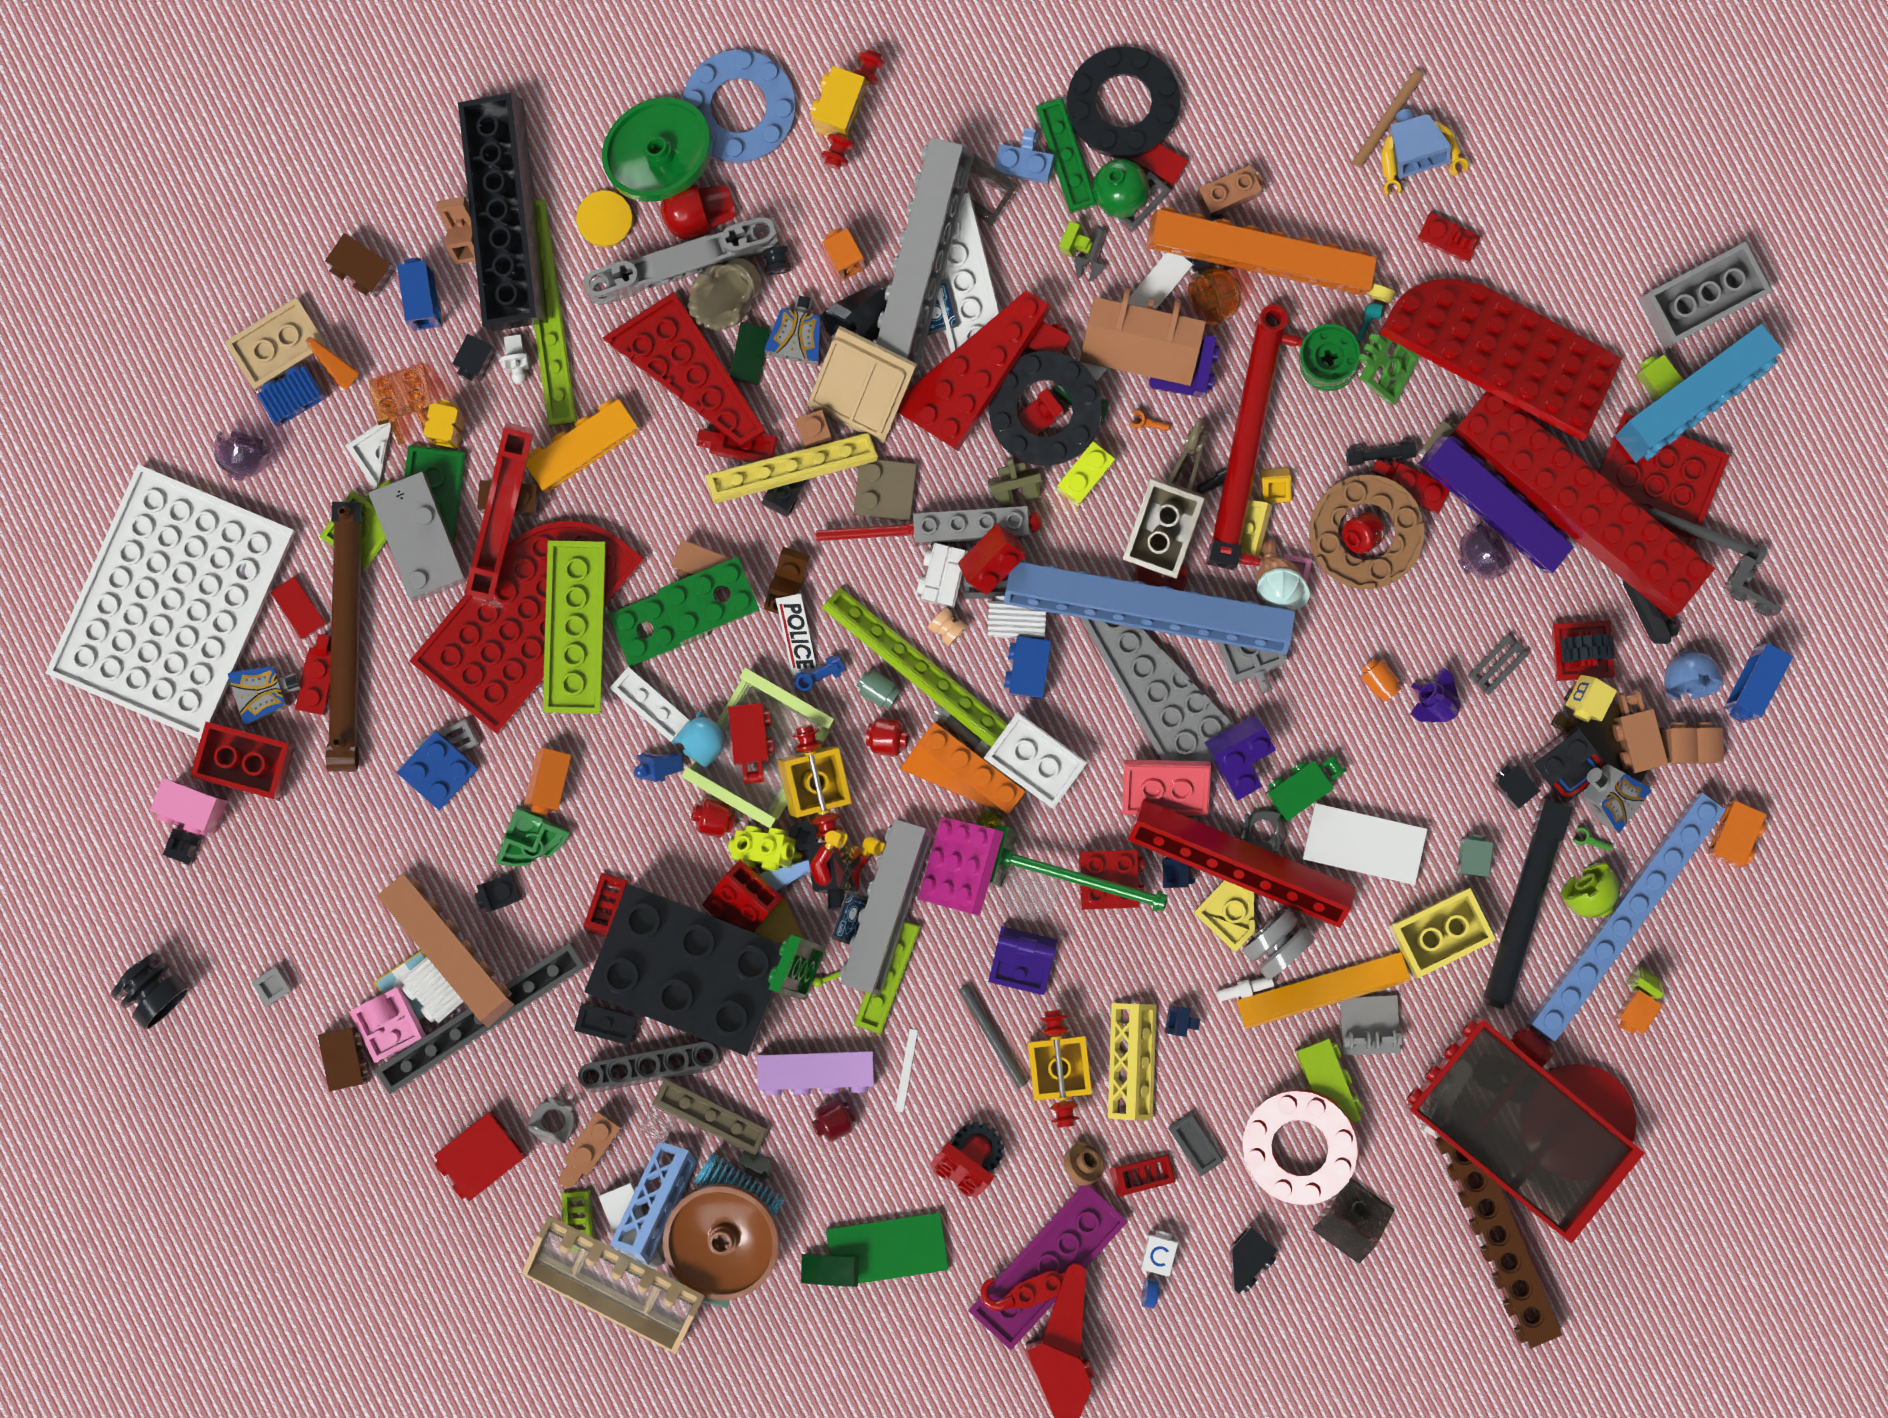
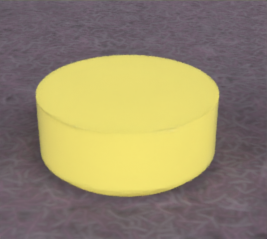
M1372 284V289L1370 292H1367V296L1382 302L1391 303L1396 292L1384 286Z

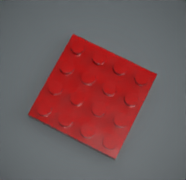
M1623 412L1598 473L1647 513L1651 508H1656L1702 526L1730 455L1681 436L1672 444H1667L1649 461L1642 458L1635 463L1615 437L1627 422L1635 417ZM1661 523L1693 549L1697 536Z

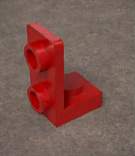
M1046 388L1038 394L1036 401L1019 412L1018 415L1022 425L1030 433L1038 435L1063 417L1064 410Z

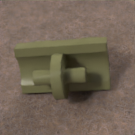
M1012 457L1006 458L1007 466L997 468L1000 478L988 480L989 489L992 495L994 494L1000 507L1014 503L1012 489L1022 487L1025 500L1040 497L1039 482H1042L1038 469L1023 471L1026 470L1025 462L1014 464Z

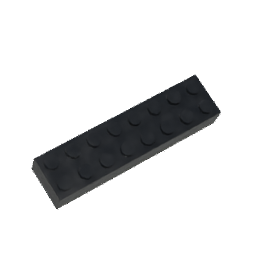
M506 93L458 102L482 326L493 331L548 323L523 99L513 93Z

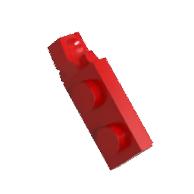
M714 428V432L699 429L696 445L710 449L709 453L716 454V456L753 463L774 457L777 437L763 434L746 446L740 447L717 428Z
M1377 460L1371 473L1377 476L1388 478L1400 484L1412 495L1418 506L1434 514L1440 512L1450 492L1440 482L1395 461L1390 466Z
M318 634L315 648L309 647L295 710L325 716L330 693L331 636Z

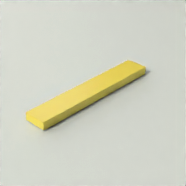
M864 433L705 475V481L713 503L716 504L875 462L878 455L870 434Z

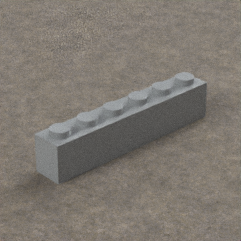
M894 819L893 825L888 827L885 835L887 843L884 852H881L878 856L876 863L878 870L875 879H872L868 886L867 895L869 898L866 907H863L859 913L858 922L860 925L857 934H854L849 944L851 952L848 961L844 962L841 968L840 977L842 980L840 984L880 997L934 834L930 830Z

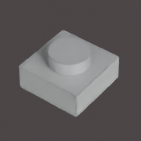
M278 967L272 968L251 982L267 1007L293 991Z

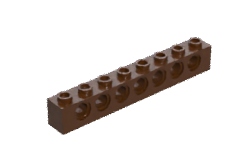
M1467 1117L1442 1129L1460 1143L1474 1126V1122L1471 1118ZM1438 1135L1435 1143L1440 1154H1446L1450 1164L1446 1166L1447 1172L1452 1182L1457 1180L1461 1189L1457 1193L1462 1207L1464 1209L1468 1208L1472 1218L1468 1220L1475 1236L1480 1235L1484 1244L1480 1246L1481 1253L1486 1263L1491 1261L1495 1272L1491 1273L1496 1288L1498 1290L1502 1288L1506 1299L1502 1300L1508 1316H1514L1517 1326L1514 1327V1332L1519 1343H1525L1531 1349L1562 1336L1501 1187L1468 1159L1459 1161L1455 1154L1456 1149ZM1478 1135L1469 1146V1151L1493 1170ZM1472 1172H1478L1481 1178L1479 1185L1476 1187H1469L1467 1184V1177ZM1483 1199H1489L1492 1203V1208L1487 1214H1481L1478 1210L1479 1202ZM1494 1226H1501L1503 1229V1236L1498 1241H1492L1489 1236L1490 1230ZM1506 1253H1512L1514 1256V1263L1509 1268H1503L1501 1265V1258ZM1517 1280H1523L1526 1285L1525 1291L1520 1295H1514L1512 1291V1286ZM1529 1307H1535L1537 1311L1536 1318L1531 1322H1526L1523 1317L1524 1311Z

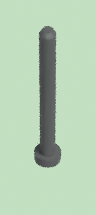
M1651 508L1648 512L1649 515L1660 523L1747 555L1756 560L1755 564L1757 565L1761 564L1765 558L1767 547L1757 544L1754 547L1656 508Z

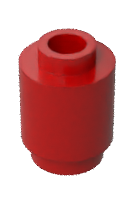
M1530 1027L1525 1030L1523 1028L1518 1029L1510 1039L1518 1049L1541 1068L1554 1054V1051L1550 1049L1551 1045Z

